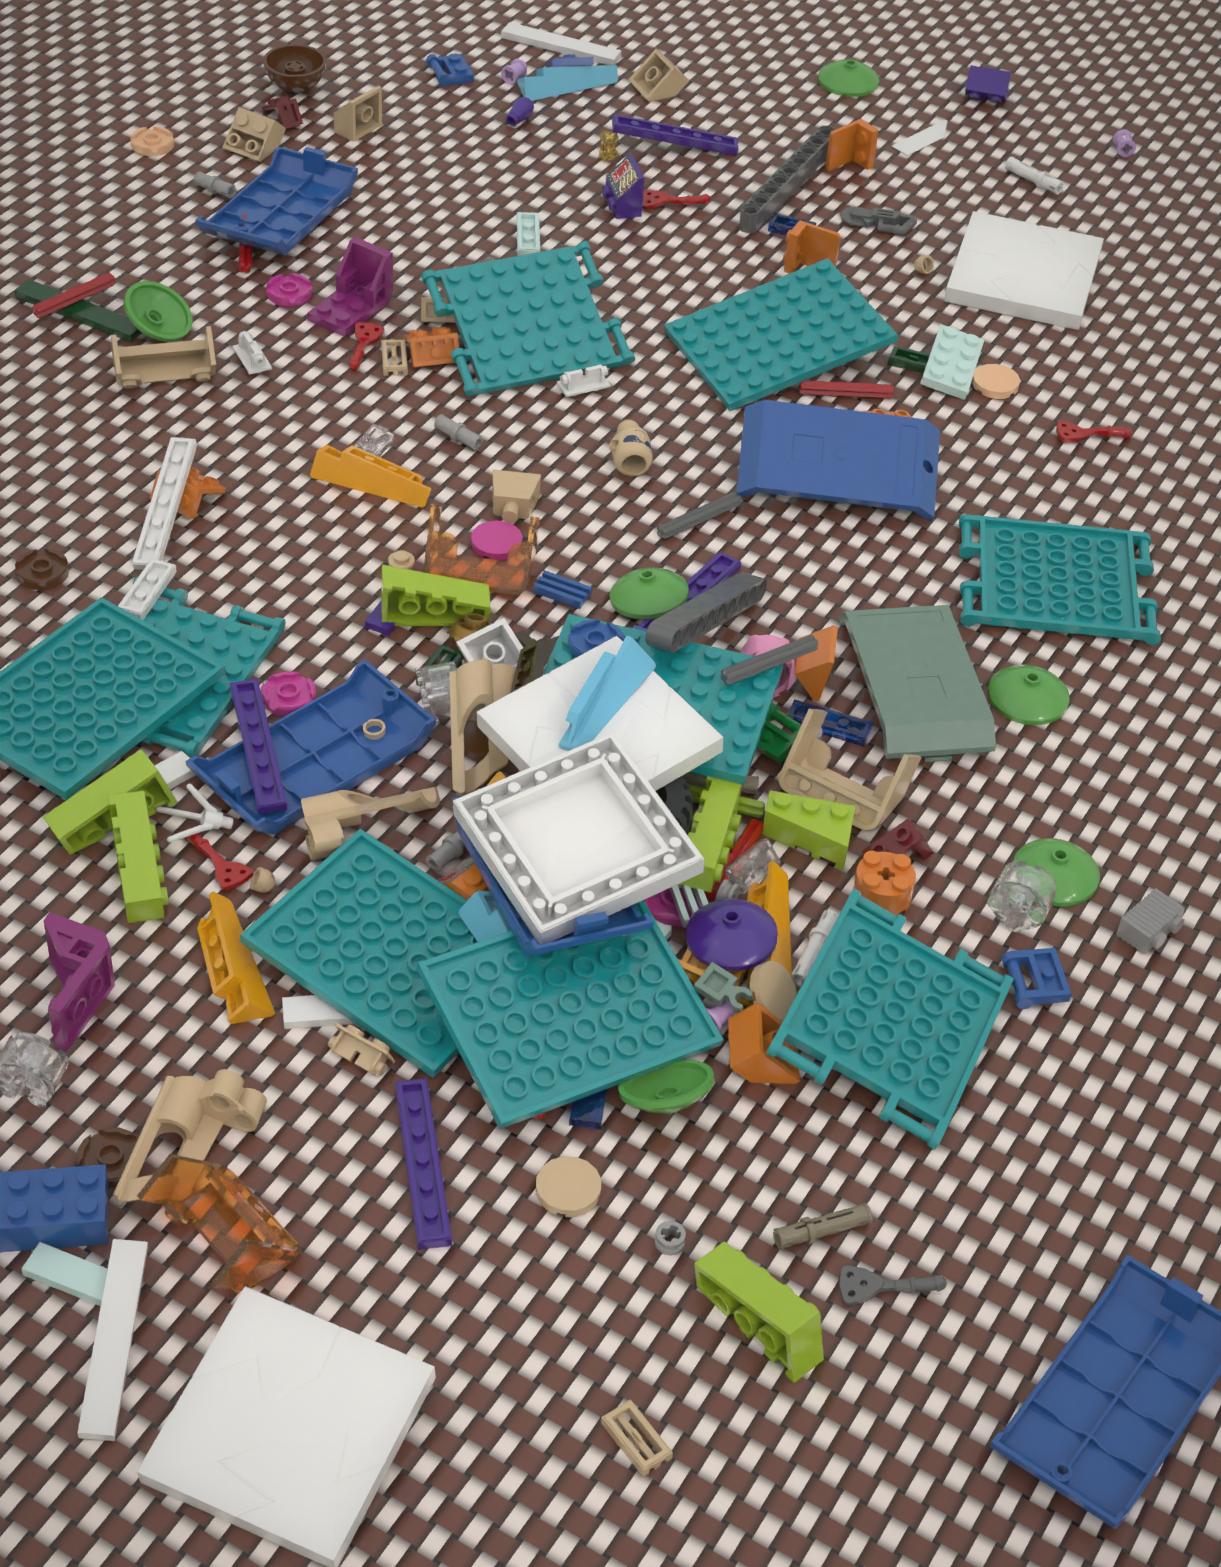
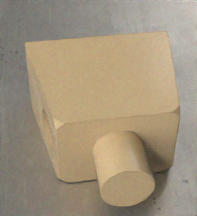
M493 469V514L502 516V519L508 523H514L517 518H530L540 497L541 474Z

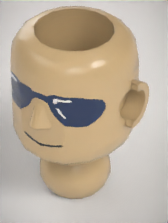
M622 421L618 425L617 433L609 444V450L612 451L613 463L620 473L626 476H638L645 473L652 464L650 438L647 432L640 428L635 421Z

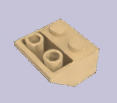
M238 107L222 148L261 162L279 147L286 128L273 119Z

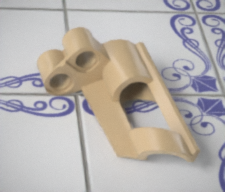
M479 659L465 663L456 671L449 672L453 790L460 796H465L478 790L495 772L508 764V757L489 739V753L476 766L465 771L464 728L467 720L477 721V711L510 694L516 666L492 664L490 660Z

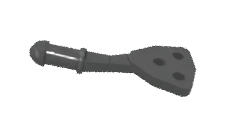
M847 1265L841 1268L839 1283L844 1304L849 1307L867 1302L879 1292L898 1291L912 1294L936 1290L939 1292L947 1286L946 1279L939 1275L926 1278L910 1277L908 1279L891 1280L882 1278L866 1268Z

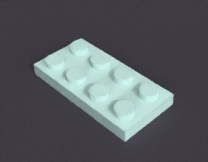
M940 324L920 384L965 400L984 339L978 338L973 334L961 332L954 327Z

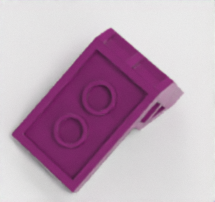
M354 237L351 239L336 273V291L307 312L308 321L346 337L355 330L357 322H366L388 305L393 294V253L360 238Z
M50 912L43 920L49 958L63 989L58 996H54L51 999L48 1013L50 1015L51 1032L55 1048L67 1052L114 988L115 980L110 945L105 932Z

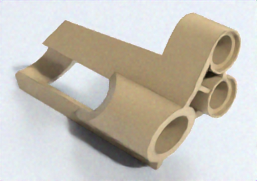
M437 787L382 799H375L348 790L302 798L301 804L305 817L304 821L308 830L306 844L311 861L328 858L342 845L341 839L344 838L341 828L361 824V814L397 805L407 813L436 808L440 803Z
M226 1069L217 1071L214 1079L209 1081L193 1076H166L113 1193L118 1205L143 1199L156 1198L163 1200L184 1197L222 1126L226 1125L245 1132L254 1131L267 1103L265 1095L252 1088H243V1078L236 1072ZM167 1132L181 1135L183 1143L169 1173L138 1177L155 1137Z

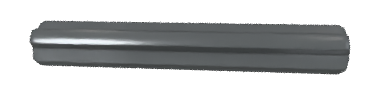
M732 492L657 526V535L661 539H667L741 505V496L736 494L737 492Z
M808 635L721 670V680H723L725 685H730L816 651L818 649V640L813 635Z

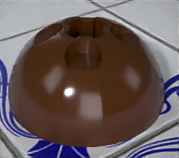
M290 44L268 51L263 58V63L269 79L277 87L288 92L300 93L310 90L321 80L326 68V57L316 48L307 45Z

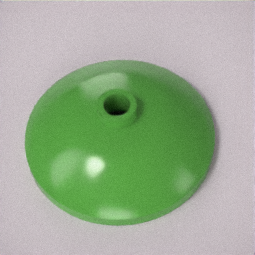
M852 59L828 63L821 68L818 74L820 85L827 91L840 96L860 97L869 95L879 86V76L868 65Z
M153 281L137 282L128 289L124 296V309L129 320L140 332L150 338L165 342L178 341L184 338L192 327V314L185 300L174 290L163 284Z
M656 567L631 571L619 578L610 590L612 607L618 613L635 619L659 618L686 603L689 596L688 584L683 577L671 570Z
M1025 664L1006 667L998 671L991 678L987 692L989 701L997 712L1014 722L1026 725H1044L1058 720L1066 712L1070 699L1067 687L1055 674L1044 668Z
M1057 838L1038 839L1025 844L1015 854L1012 864L1013 878L1018 887L1032 899L1050 906L1069 907L1081 904L1094 895L1100 881L1099 868L1092 856L1080 846Z
M681 1059L669 1066L619 1083L618 1089L622 1101L635 1109L651 1113L672 1114L691 1106L703 1098L712 1088L715 1078L713 1070L709 1065L696 1060Z

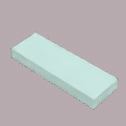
M518 212L517 256L540 252L539 213Z
M39 1242L22 1267L23 1276L101 1306L108 1269Z

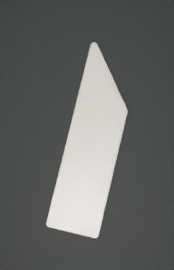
M943 120L892 145V147L906 155L912 154L944 138L947 120Z

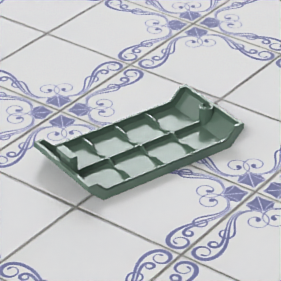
M949 605L844 611L839 614L840 626L846 625L883 730L886 759L903 758L904 754L923 756L924 762L952 761V754L995 751L994 717Z

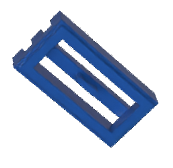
M544 570L542 577L540 576L537 583L533 584V593L580 609L591 595L592 587Z

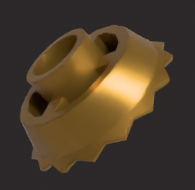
M469 613L465 617L456 619L452 627L448 629L447 634H449V638H454L457 642L493 623L487 621L483 615Z

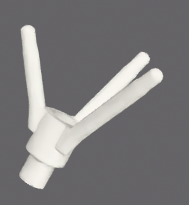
M188 784L186 787L205 808L202 814L167 807L156 808V811L160 813L201 821L199 826L169 836L167 838L168 842L180 840L202 831L212 830L213 828L218 830L220 827L231 829L233 825V818L223 816L222 812H218L192 784Z

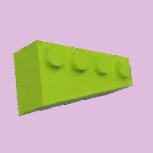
M382 565V622H395V626H452L456 619L465 617L469 613L483 615L487 621H490L491 607L488 584Z
M141 749L77 792L67 801L55 807L51 812L43 816V819L71 855L104 839L105 833L112 830L108 795L144 790L148 816L155 814L156 808L164 804L170 807L178 803L158 769Z
M707 776L706 788L702 791L698 812H695L691 832L688 834V837L704 858V871L677 885L690 886V888L711 892L715 881H721L724 865L727 864L730 848H733L736 832L739 831L742 815H738L737 812L742 784Z
M144 790L108 795L127 922L134 923L164 918L163 905H169L166 887H160V883H165L163 866L156 864L157 861H161L158 843L153 844V840H157L155 823L149 822Z
M726 1242L721 1243L694 1263L697 1288L726 1316L732 1313L740 1330L748 1338L755 1335L766 1348L764 1354L773 1363L779 1359L788 1368L785 1375L793 1383L824 1360L821 1314L814 1304L804 1301L788 1285L781 1284L765 1268L758 1267L747 1259L742 1251L735 1250Z

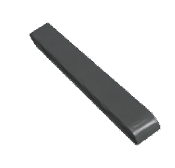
M820 126L741 206L739 229L742 232H757L826 160L829 136L831 131L836 130L834 127Z
M745 572L737 573L652 621L646 632V644L671 653L678 651L760 602L766 592L767 580Z

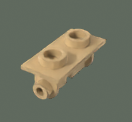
M338 1023L335 1024L340 1033L338 1036H332L328 1042V1047L331 1048L332 1053L341 1056L349 1062L353 1060L357 1052L360 1053L355 1065L372 1075L378 1074L381 1076L384 1074L387 1068L386 1060L393 1064L395 1063L394 1058L389 1053L390 1047L380 1040L374 1038L370 1042L363 1038L365 1034L356 1027L348 1024L345 1028Z

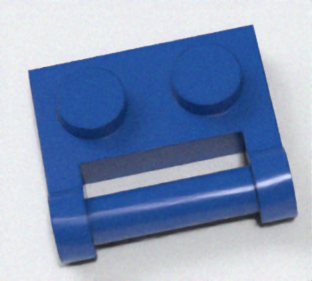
M452 53L449 56L441 57L430 54L427 56L426 63L435 72L436 79L441 86L474 82V74L462 54Z
M1055 948L1009 951L1002 955L1003 967L1008 969L1009 975L1014 978L1012 982L1016 993L1014 999L1019 1009H1028L1037 1004L1070 1001L1071 991ZM1020 965H1027L1035 990H1027Z

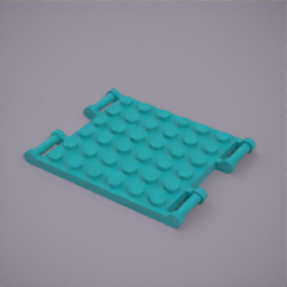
M583 241L576 246L439 271L426 270L421 273L422 281L427 285L434 303L433 310L437 317L453 315L465 349H454L450 355L459 369L466 396L560 379L564 372L579 369L585 374L586 368L599 364L610 369L629 365L635 361L634 353L629 350L622 333L620 319L613 318L608 322L602 323L589 289L600 287L604 280L602 275L598 274L590 254L591 248L588 242ZM576 257H582L590 278H584ZM436 282L441 283L448 304L443 303ZM607 333H613L621 355H615ZM467 360L471 362L478 383L473 382L466 363Z
M964 514L959 518L962 544L959 546V555L965 559L979 556L980 581L966 580L960 584V594L963 597V612L960 614V622L963 626L970 627L974 624L1145 640L1149 645H1156L1161 641V634L1157 629L1156 621L1157 601L1150 598H1140L1137 591L1136 572H1139L1141 576H1150L1154 572L1153 562L1150 561L1149 546L1151 544V536L1149 533ZM972 528H979V543L972 542ZM1133 544L1139 547L1140 559L1134 558ZM974 594L980 595L981 611L973 610ZM1139 611L1145 614L1146 627H1141Z
M166 587L160 597L172 601L168 602L158 599L143 621L224 665L225 675L145 737L142 742L149 745L155 743L183 751L188 757L198 756L233 705L230 682L250 680L282 635L286 621L279 617L273 619L245 611L243 607L238 605L232 607L227 619L185 607L188 591L180 588L173 590ZM240 621H244V622H248V623L255 624V625H258V626H262V627L268 628V629H270V630L267 631V630H263V629H260V628H257V627H253V626H250V625H246V624L240 623Z
M853 888L766 1054L773 1058L777 1056L814 1077L813 1081L820 1085L826 1080L831 1068L837 1070L887 1099L878 1116L879 1119L895 1123L926 1141V1145L935 1150L943 1138L1014 978L1007 974L1003 976L967 956L968 952L961 948L957 951L953 960L940 954L901 931L907 919L905 916L889 912L861 896L862 892ZM783 1041L823 1062L822 1065L819 1066L782 1045ZM896 1105L935 1126L934 1130L895 1109Z

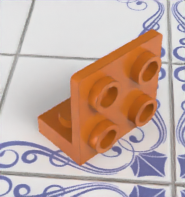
M858 119L831 131L825 169L830 171L851 161L867 170L873 168L879 130L864 120Z
M435 327L432 328L430 333H427L426 330L423 331V329L409 330V335H403V340L410 343L412 367L455 363L450 353L454 349L459 348L458 333L451 331L450 328Z

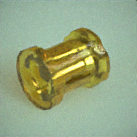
M604 131L600 134V158L604 160L617 158L616 142L619 140L617 133Z

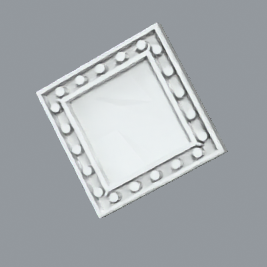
M973 211L946 288L944 301L1079 330L1104 238L1043 225L1038 226L1033 223Z
M615 636L556 668L549 674L543 675L477 711L478 728L520 771L567 752L568 750L559 748V742L570 725L566 721L570 707L604 651L614 654L616 657L623 641ZM654 671L650 673L595 737V739H598L613 732L655 791L723 752V736Z
M613 732L453 800L454 816L539 945L552 942L574 932L575 918L604 911L609 916L693 878L704 871L703 856Z
M245 1286L137 1470L139 1480L142 1484L324 1566L338 1567L436 1379L435 1367Z

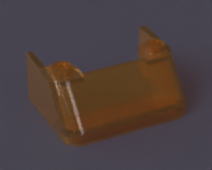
M431 504L424 573L488 584L489 592L518 595L528 588L536 554L539 517H531L528 543L518 542L510 548L508 561L457 555L458 542L456 537L451 533L439 531L442 505Z
M169 1154L137 1195L141 1201L161 1204L166 1209L165 1215L176 1224H181L182 1222L192 1224L223 1259L226 1265L212 1281L215 1288L229 1289L234 1292L242 1291L245 1286L253 1289L293 1263L302 1251L300 1245L233 1171L221 1164Z

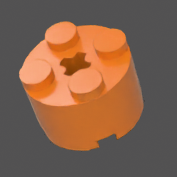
M868 851L857 866L853 888L862 892L861 896L895 915L904 910L906 912L911 904L916 880V873L911 865V859L905 854Z

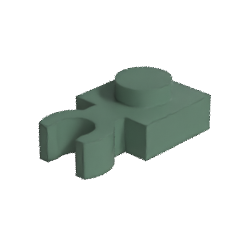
M713 962L694 984L696 992L718 1006H721L725 1000L728 1001L731 1009L736 1013L743 1010V1005L736 1001L738 998L743 997L750 1002L752 1000V992L748 988L735 987L738 984L737 977Z

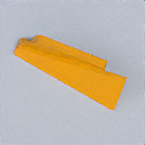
M329 445L323 446L316 452L310 473L311 478L422 508L426 506L431 492L430 487L422 484L423 478L419 474L353 445L342 452Z
M771 861L767 865L768 874L761 884L754 882L748 889L747 901L765 909L772 916L777 926V945L770 957L764 962L776 961L783 965L791 975L788 875L775 861ZM755 967L750 968L746 984L749 987L750 977Z
M212 891L209 895L212 905L207 919H200L197 929L213 995L222 999L226 997L228 1022L232 1024L272 1017L275 1015V1011L252 952L240 942V934L243 933V929L231 900Z

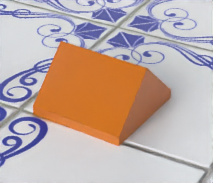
M830 626L809 634L818 640V649L798 657L796 660L795 676L812 699L818 702L834 664L837 626Z

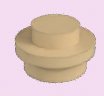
M399 550L389 556L388 564L392 567L412 570L415 558L411 553Z

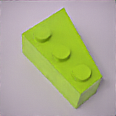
M770 790L762 835L793 849L796 846L810 851L811 857L818 860L823 857L836 863V868L844 871L855 806Z

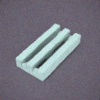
M675 885L669 888L683 928H685L690 918L679 888H683L692 915L698 910L690 886ZM693 888L699 907L701 908L708 904L704 890Z

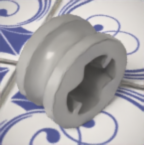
M725 879L719 887L715 901L737 899L740 884L735 883L731 885L730 880Z
M664 1221L659 1224L655 1235V1246L658 1251L670 1256L680 1253L685 1244L686 1232L684 1227L676 1221ZM669 1235H674L675 1238L671 1242L665 1240Z

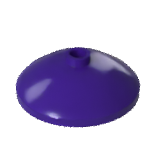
M722 899L702 906L691 916L686 928V942L694 957L707 966L713 962L726 971L746 970L763 963L770 957L777 945L778 931L772 916L759 905L741 899Z

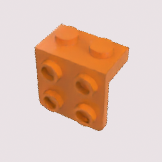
M799 220L795 227L789 230L786 235L785 243H788L782 260L785 262L784 272L790 274L797 269L800 263L810 266L827 258L836 267L841 235Z
M192 467L190 468L177 511L188 518L196 517L203 494L225 493L226 487L219 484L220 481L218 479L199 475L200 471ZM158 469L150 499H152L161 469Z

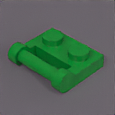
M772 703L757 750L778 764H781L788 757L801 724L781 712L780 707ZM775 720L785 728L792 731L793 734L789 735L788 733H786L785 731H783L782 729H780L779 727H777L769 721Z

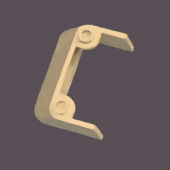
M211 326L206 327L204 340L118 347L117 336L111 335L116 382L118 385H122L124 389L135 388L137 384L196 379L198 382L211 380L210 376L215 375L216 359Z
M808 709L780 772L779 784L781 788L793 795L855 806L852 825L862 830L877 829L904 797L921 757L904 754L895 775L883 777L878 782L875 791L827 768L831 759V749L827 743L816 737L828 712Z

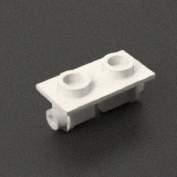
M242 331L238 337L239 344L234 345L233 349L247 372L253 374L271 370L272 366L256 341H253L251 333Z
M599 364L586 368L585 375H583L581 369L564 372V375L560 376V381H557V385L566 397L608 388L610 384L604 377L608 375V369L606 366Z

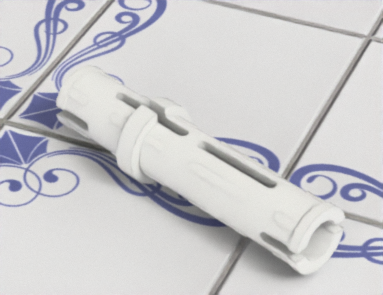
M1010 157L1006 161V170L1032 181L1041 189L1046 188L1057 195L1062 192L1064 182L1050 176V173L1039 171L1014 157Z
M825 910L817 926L810 931L809 942L791 974L796 986H802L839 914L835 911L828 910L827 912Z

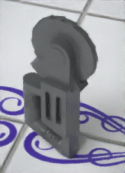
M851 206L842 210L840 214L841 220L851 226H865L869 228L876 225L878 226L877 232L905 235L917 224L916 216L900 214L901 211L880 208L869 210L858 206Z

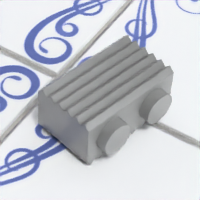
M1155 888L1122 916L1116 934L1123 941H1126L1127 944H1131L1132 948L1136 947L1137 951L1146 954L1153 947L1155 949L1160 948L1170 932L1176 934L1184 923L1182 916L1185 907Z

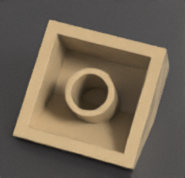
M657 48L629 78V81L649 102L675 97L689 82L686 76Z
M377 86L337 110L334 113V132L354 142L382 126V87Z

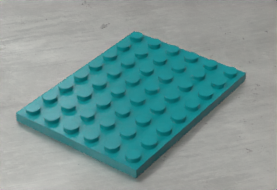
M828 258L664 325L665 333L729 411L898 342V334Z
M101 597L0 671V761L61 798L68 800L225 675V667Z
M568 614L542 676L549 674L556 668L576 658L568 648V637L574 625L590 620L589 618ZM616 625L622 631L624 639L626 636L632 637L655 662L656 668L653 671L723 736V752L689 772L744 785L783 671V664L730 685H725L720 677L722 669L755 656L694 642L671 653L647 645L645 642L646 631Z
M359 829L240 934V942L432 1078L459 1053L416 967L418 962L477 943V940L459 915V909L467 900L362 829Z
M644 900L635 903L634 906L640 916L649 914L654 922L652 929L530 957L525 956L512 931L418 962L416 970L499 1129L669 1066L678 1060L687 1059L721 1046L724 1041L723 1037Z

